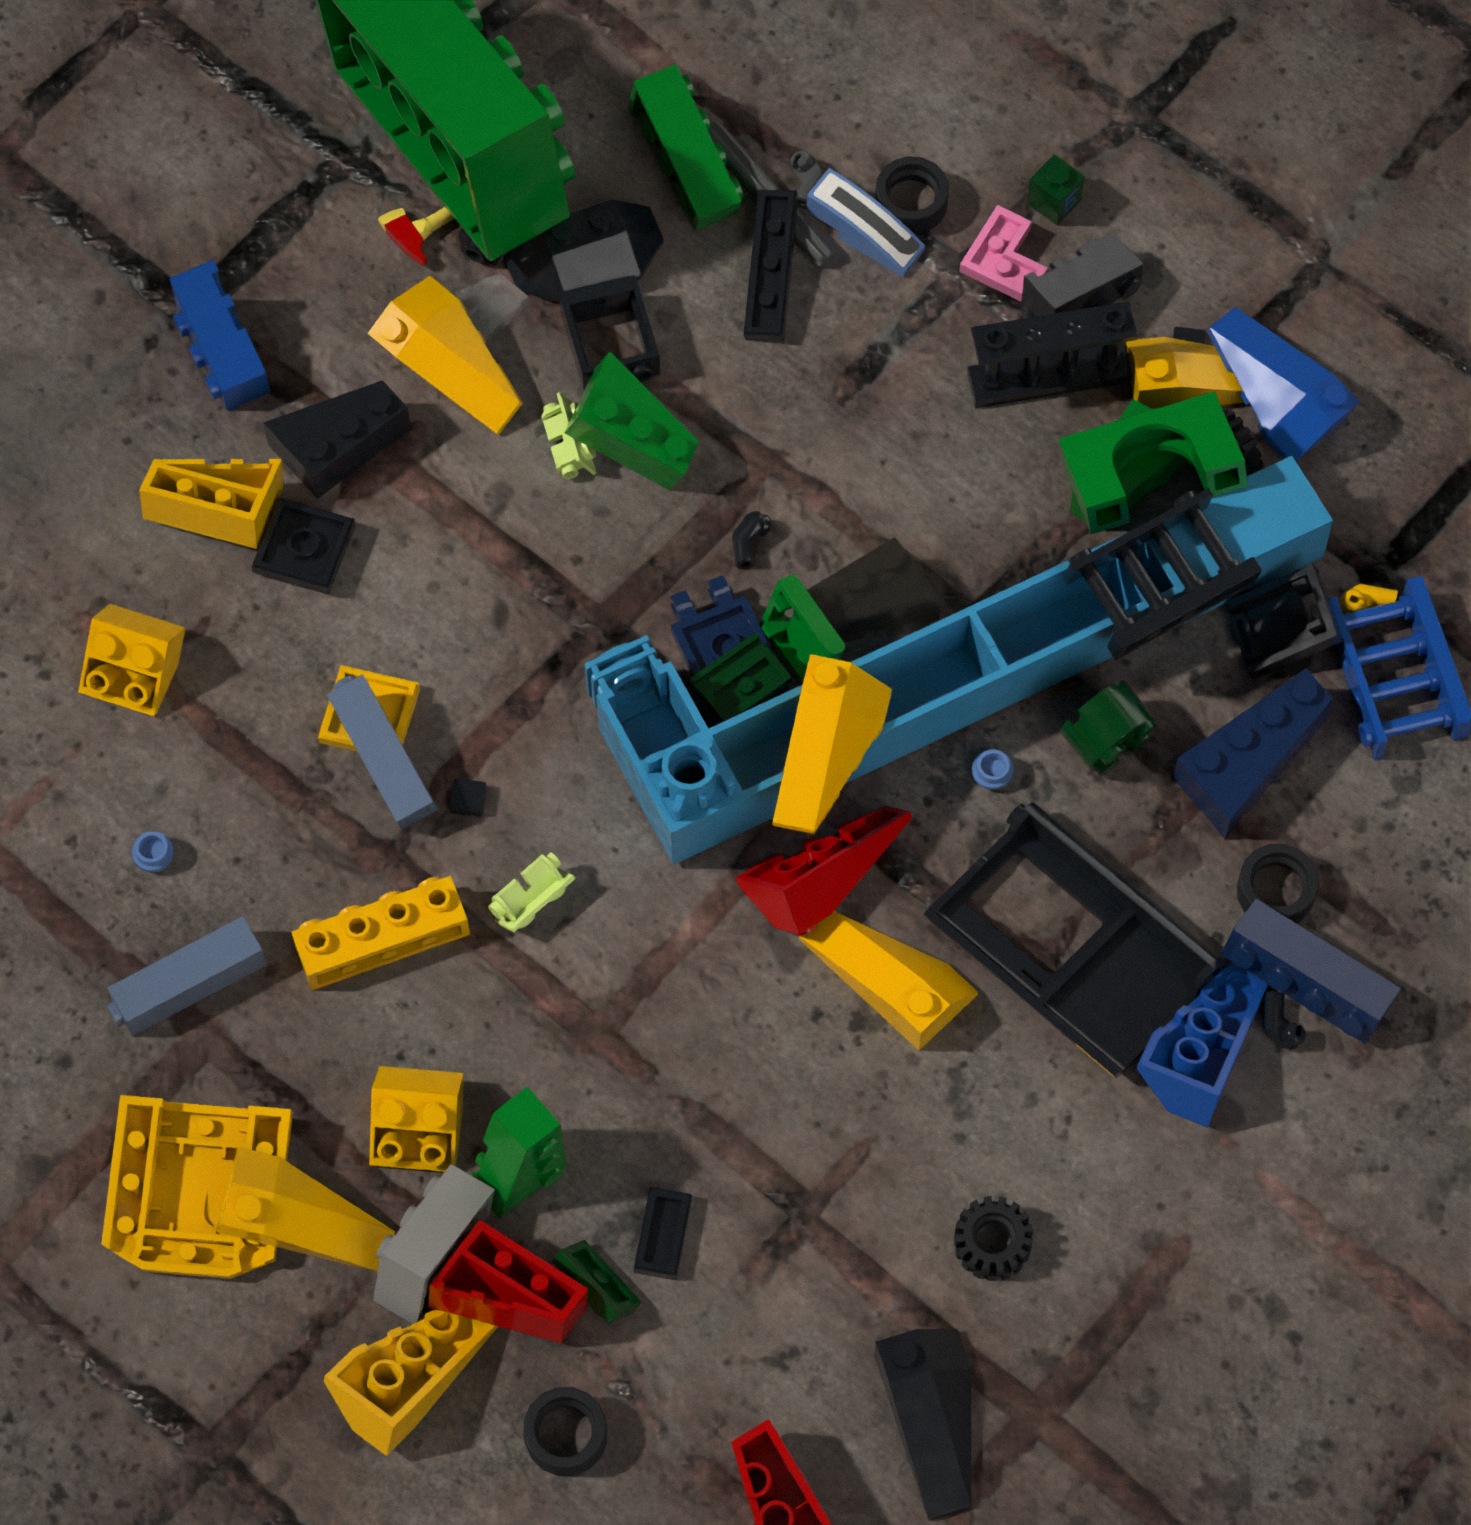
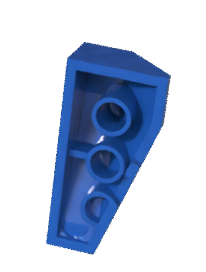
M1230 963L1202 988L1197 998L1188 1006L1183 1005L1168 1024L1164 1027L1160 1026L1152 1033L1138 1063L1137 1070L1168 1112L1208 1128L1268 987V983L1244 968Z

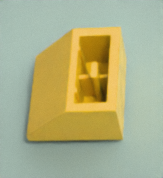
M109 604L91 620L78 693L154 717L160 708L178 667L186 627Z
M379 1066L371 1092L369 1165L445 1172L450 1164L456 1166L463 1112L464 1073Z

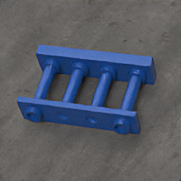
M1423 576L1407 579L1403 594L1399 596V601L1346 614L1342 613L1337 597L1329 598L1344 640L1334 646L1361 723H1359V734L1364 747L1370 746L1374 760L1383 757L1388 742L1387 738L1438 725H1442L1443 728L1448 727L1453 741L1469 737L1471 732V708ZM1403 617L1404 620H1410L1414 631L1411 637L1355 650L1349 629ZM1411 653L1423 656L1427 667L1424 669V673L1370 686L1367 684L1361 665ZM1424 689L1436 692L1440 703L1437 705V709L1384 722L1380 721L1374 701Z

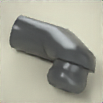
M802 150L793 154L790 163L801 184L797 191L799 195L798 206L807 209V194L824 173L817 160L810 156L807 151Z

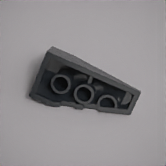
M916 1329L876 1341L874 1357L928 1521L971 1508V1367L958 1329Z

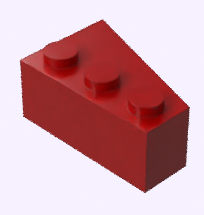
M479 1220L429 1285L428 1307L561 1344L586 1310L588 1288Z

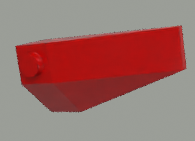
M884 805L840 825L838 828L839 834L836 836L820 839L816 837L810 838L803 842L805 850L787 858H783V855L779 852L761 861L735 879L738 886L774 928L794 933L795 935L807 934L817 928V923L834 912L910 822L912 816L910 811Z

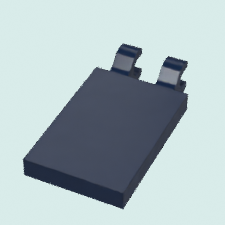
M723 575L708 581L710 588L707 591L716 607L698 615L686 590L671 596L673 603L670 606L676 619L679 621L671 625V633L691 676H694L755 632L759 635V639L765 647L767 646L771 650L746 595L734 600ZM787 685L765 702L790 691L789 686ZM705 704L714 725L720 724L719 720Z

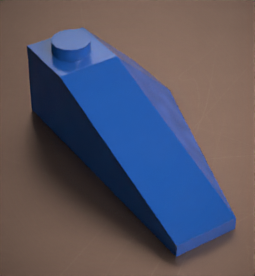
M1236 307L1207 330L1225 367L1236 376L1243 390L1240 395L1246 406H1252L1260 422L1257 427L1263 438L1283 459L1293 456L1296 462L1342 425L1360 402L1333 373Z

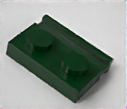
M755 632L692 676L689 684L698 691L701 699L719 722L722 723L762 704L789 685L792 677L767 646L765 647L759 639V635Z

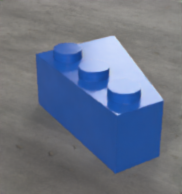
M211 260L170 278L178 314L173 315V319L181 337L183 338L188 335L193 345L189 346V351L198 369L204 366L209 375L204 379L214 400L221 398L228 411L270 393L266 371L246 328H242L232 308L234 303L230 294L225 295L220 285L218 268L214 260Z

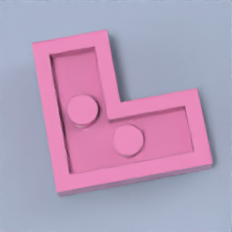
M997 205L960 263L959 272L1021 302L1024 276L1034 272L1039 277L1048 272V267L1017 253L1031 230L1032 221Z

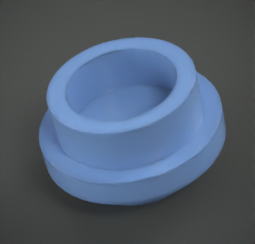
M991 749L984 751L973 762V778L984 789L999 790L1004 788L1013 777L1014 768L1011 759L999 750Z
M146 832L134 842L132 857L136 866L141 870L150 873L159 872L167 868L172 862L174 848L171 840L166 835L159 832Z

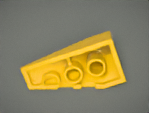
M835 911L817 923V928L812 932L799 935V940L917 1050H921L978 995V991L949 964Z
M434 1309L426 1313L424 1319L404 1329L399 1326L388 1331L387 1337L368 1346L366 1343H363L353 1348L324 1376L323 1381L352 1431L385 1456H388L418 1425L498 1326Z

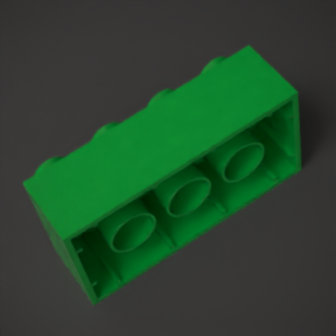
M315 0L334 70L489 262L570 217L563 184L575 178V168L566 149L552 133L565 125L562 110L546 85L540 83L528 90L520 79L523 78L524 72L521 62L512 45L504 36L498 35L487 41L479 32L483 30V22L473 0Z

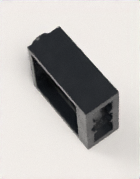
M636 275L559 293L560 313L583 392L597 365L589 367L576 323L631 310L644 354L619 359V361L640 382H645L653 376L661 375L660 355Z

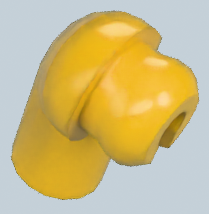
M1358 584L1341 596L1340 606L1345 613L1396 602L1398 590Z

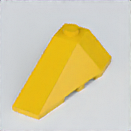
M428 276L392 300L368 334L402 363L494 433L500 435L523 402L500 364L494 360L485 345L484 337L479 330H476L466 312L468 311L461 299L433 276Z
M1169 337L1137 339L1124 343L1132 374L1131 388L1133 399L1152 409L1161 408L1215 391L1220 405L1245 403L1240 395L1243 390L1236 376L1227 370L1215 346Z
M810 654L777 799L773 826L815 834L840 796L841 789L853 771H856L861 764L863 756L872 742L876 741L882 732L892 695L890 687L851 662Z
M237 1147L216 1232L378 1273L380 1259L376 1257L377 1251L386 1236L390 1234L394 1237V1230L281 1157Z

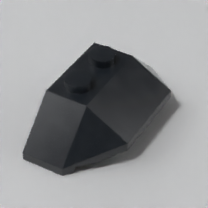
M612 199L570 213L569 218L510 250L504 256V261L518 293L526 295L530 293L543 299L559 302V293L632 275H636V279L640 280L653 261L657 251L664 244V238L650 207Z

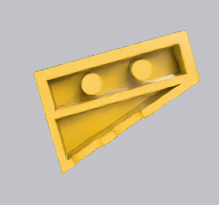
M153 459L139 489L143 519L257 549L278 498H280L284 490L282 459H269V463L244 464V459H231L230 464H205V459Z

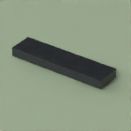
M758 189L743 334L745 340H785L799 200L797 190Z

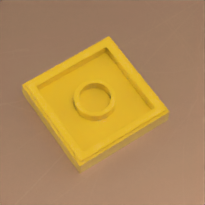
M340 665L335 683L350 675H354L357 678L363 674L403 745L420 692V683ZM329 700L318 735L319 743L358 752Z

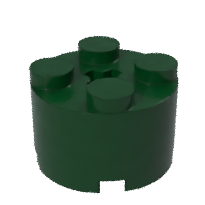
M1120 680L1118 687L1112 684L1077 710L1080 713V720L1073 725L1068 719L1061 727L1060 733L1091 771L1096 770L1100 776H1103L1120 762L1117 757L1125 749L1129 748L1133 753L1144 746L1152 738L1149 733L1157 725L1154 723L1156 718L1125 680Z

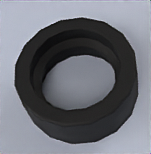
M907 156L889 163L877 177L875 200L898 218L914 235L930 231L941 223L947 213L949 183L945 173L936 163L923 157ZM907 180L920 181L929 185L934 191L935 200L924 209L917 211L904 210L895 206L890 201L889 190L900 182Z
M1286 844L1265 845L1254 850L1243 863L1237 882L1238 901L1244 912L1248 910L1255 899H1258L1293 922H1301L1311 911L1319 888L1318 871L1311 858L1298 848ZM1280 865L1291 869L1302 881L1300 898L1289 906H1273L1265 903L1254 892L1253 880L1255 874L1266 866Z
M557 1387L542 1393L530 1404L524 1418L523 1436L525 1445L531 1459L542 1470L556 1476H575L589 1470L601 1458L607 1445V1421L601 1405L589 1393L574 1387ZM559 1407H573L582 1411L588 1417L591 1424V1438L588 1445L580 1453L573 1456H557L550 1453L543 1446L540 1439V1425L544 1417L550 1411Z

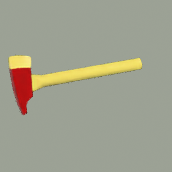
M444 207L426 218L411 222L404 209L399 208L383 214L378 218V221L394 243L413 261L424 267L428 263L425 255L422 253L425 248L424 240L433 231L455 218Z

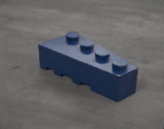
M1306 668L1178 757L1173 779L1223 838L1226 839L1243 815L1247 814L1255 805L1265 789L1278 778L1292 757L1299 753L1327 720L1333 700L1332 696Z

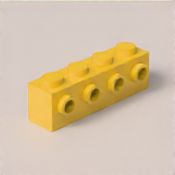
M450 875L442 879L441 877L428 878L422 881L418 887L405 892H388L382 895L378 901L365 906H348L341 910L337 916L323 921L321 919L306 921L297 930L291 931L310 989L313 991L470 935L467 916Z

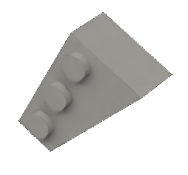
M450 1164L441 1177L435 1175L425 1188L422 1202L418 1207L411 1205L407 1209L400 1222V1230L394 1237L390 1234L386 1236L377 1251L376 1257L380 1259L373 1301L412 1324L420 1321L424 1316L422 1310L424 1299L429 1293V1285L478 1221L485 1222L491 1211L495 1189Z

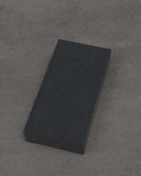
M653 1187L649 1188L634 1264V1273L677 1280L692 1204V1194Z

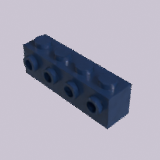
M1258 899L1253 901L1234 927L1221 952V955L1231 960L1238 967L1244 968L1268 983L1275 990L1284 993L1306 1007L1310 1012L1319 1015L1365 1045L1388 1013L1401 990L1397 985Z

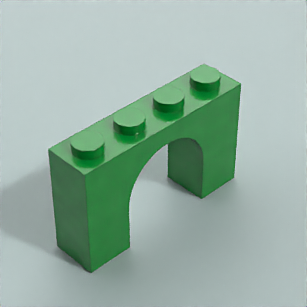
M1215 391L1059 438L1063 466L1091 534L1130 523L1127 499L1118 475L1130 460L1144 453L1170 451L1186 457L1195 466L1204 489L1210 488L1213 497L1248 487L1245 459Z

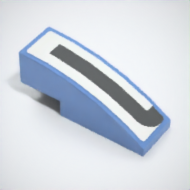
M828 168L807 194L808 213L838 230L839 240L901 277L907 274L925 251V245L889 210L831 168Z

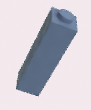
M362 674L357 678L354 675H350L333 685L334 690L326 695L400 828L403 830L437 811V806L364 675Z
M241 916L107 987L112 1002L107 1004L106 1007L116 1026L120 1027L125 1024L133 1037L266 966L267 963L263 950L246 920Z

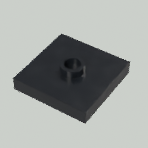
M278 498L252 563V572L329 594L356 527L355 519Z

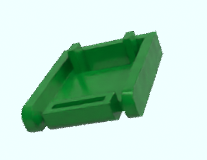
M795 573L778 580L759 625L800 685H803L810 654L840 660L845 644ZM793 608L794 613L789 621L785 611Z

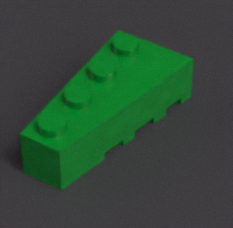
M674 64L633 81L628 109L633 118L640 116L643 126L642 134L647 144H657L658 164L664 175L667 177L674 176L676 179L672 183L673 191L691 225L697 231L738 214L741 204L740 199H743V192L736 177H729L724 166L727 164V159L719 142L714 144L708 132L711 130V126L706 112L703 108L697 109L692 96L695 93L690 78L687 74L681 75L677 64Z

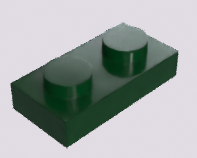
M586 1240L561 1249L552 1260V1263L561 1272L588 1288L587 1301L590 1303L593 1311L608 1324L633 1314L641 1304L638 1297Z

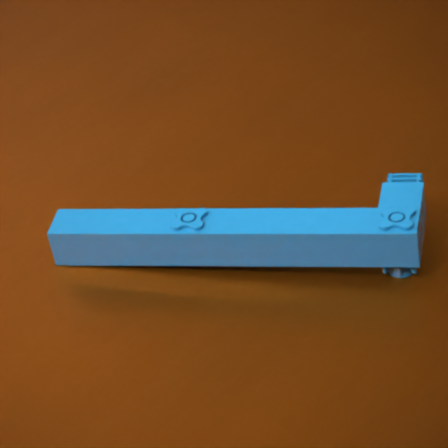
M1293 456L1247 476L1248 487L1212 497L1207 509L1203 510V513L1234 560L1239 559L1242 563L1254 557L1262 571L1255 584L1192 619L1226 604V602L1324 557L1333 519ZM1188 519L1168 530L1199 579L1204 578L1208 582L1219 576L1217 571L1220 568ZM1153 538L1133 549L1164 598L1168 597L1172 602L1184 595L1182 591L1185 587ZM1112 539V540H1110V541H1108V542H1106V543H1104V544H1102V545H1100V546H1098V547H1095V548L1091 549V551L1093 552V551L1099 549L1100 547H1102V546L1108 544L1109 542H1111V541H1113V540H1115V539ZM1119 558L1098 568L1129 618L1134 617L1137 621L1149 614L1147 611L1150 608ZM1069 560L852 661L851 663L890 687L892 695L882 732L877 740L872 742L864 754L861 764L856 771H853L846 783L1112 658L1113 656L1108 650L1107 645L1114 634L1112 630L1115 626L1084 577L1067 585L1063 578L1070 564ZM647 635L632 642L615 646L601 654L598 658L584 664L586 689L589 697H593V704L597 709L599 731L672 865L774 818L802 685L708 729L671 661L663 664L661 659H657V652L654 647H651L650 639Z

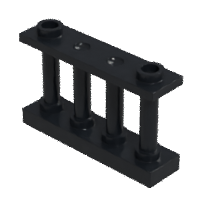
M1130 302L971 327L979 365L968 366L967 375L975 408L1131 383L1132 374L1124 342L1137 340L1138 334Z
M1210 488L1199 494H1196L1194 490L1179 497L1173 503L1175 507L1093 552L1090 548H1086L1070 558V564L1063 579L1067 585L1081 577H1084L1115 626L1112 630L1114 634L1107 645L1115 661L1255 584L1262 569L1255 558L1251 557L1242 563L1239 559L1234 560L1203 513V510L1207 509L1213 497ZM1187 519L1220 568L1217 571L1219 576L1208 582L1204 578L1199 579L1168 531ZM1152 538L1185 587L1182 591L1184 595L1172 602L1168 597L1164 598L1133 550ZM1116 558L1120 559L1150 607L1147 610L1149 614L1137 621L1134 617H1128L1098 570L1099 567Z

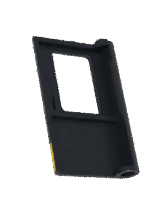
M1031 802L1027 806L1021 803L1007 818L1006 822L1010 825L1008 831L924 912V916L1113 1078H1117L1144 1052L1152 1033L1160 1026L1164 1027L1168 1024L1183 1005L1188 1006L1197 998L1202 988L1219 974L1225 961L1035 802ZM1020 854L1101 921L1102 926L1055 973L1045 972L967 905V900L1013 855Z

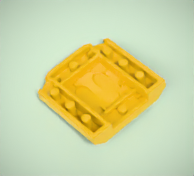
M120 1095L101 1244L140 1270L151 1273L232 1279L275 1262L277 1247L216 1232L237 1147L281 1157L287 1161L293 1116L292 1110L248 1106L247 1109L165 1102L163 1098Z

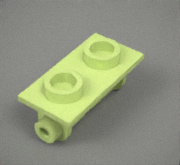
M558 392L556 394L559 404L549 403L543 407L544 412L541 415L548 440L554 443L563 438V442L551 447L557 472L562 474L564 479L575 478L579 474L578 470L582 468L595 475L597 473L593 458L596 457V451L564 433L578 403L570 401L561 392Z
M552 852L546 856L541 854L520 873L528 886L523 889L518 880L513 879L491 898L493 902L488 908L496 917L493 921L512 932L524 928L533 921L535 914L548 902L561 897L566 887L576 878L574 875L558 868L561 862Z

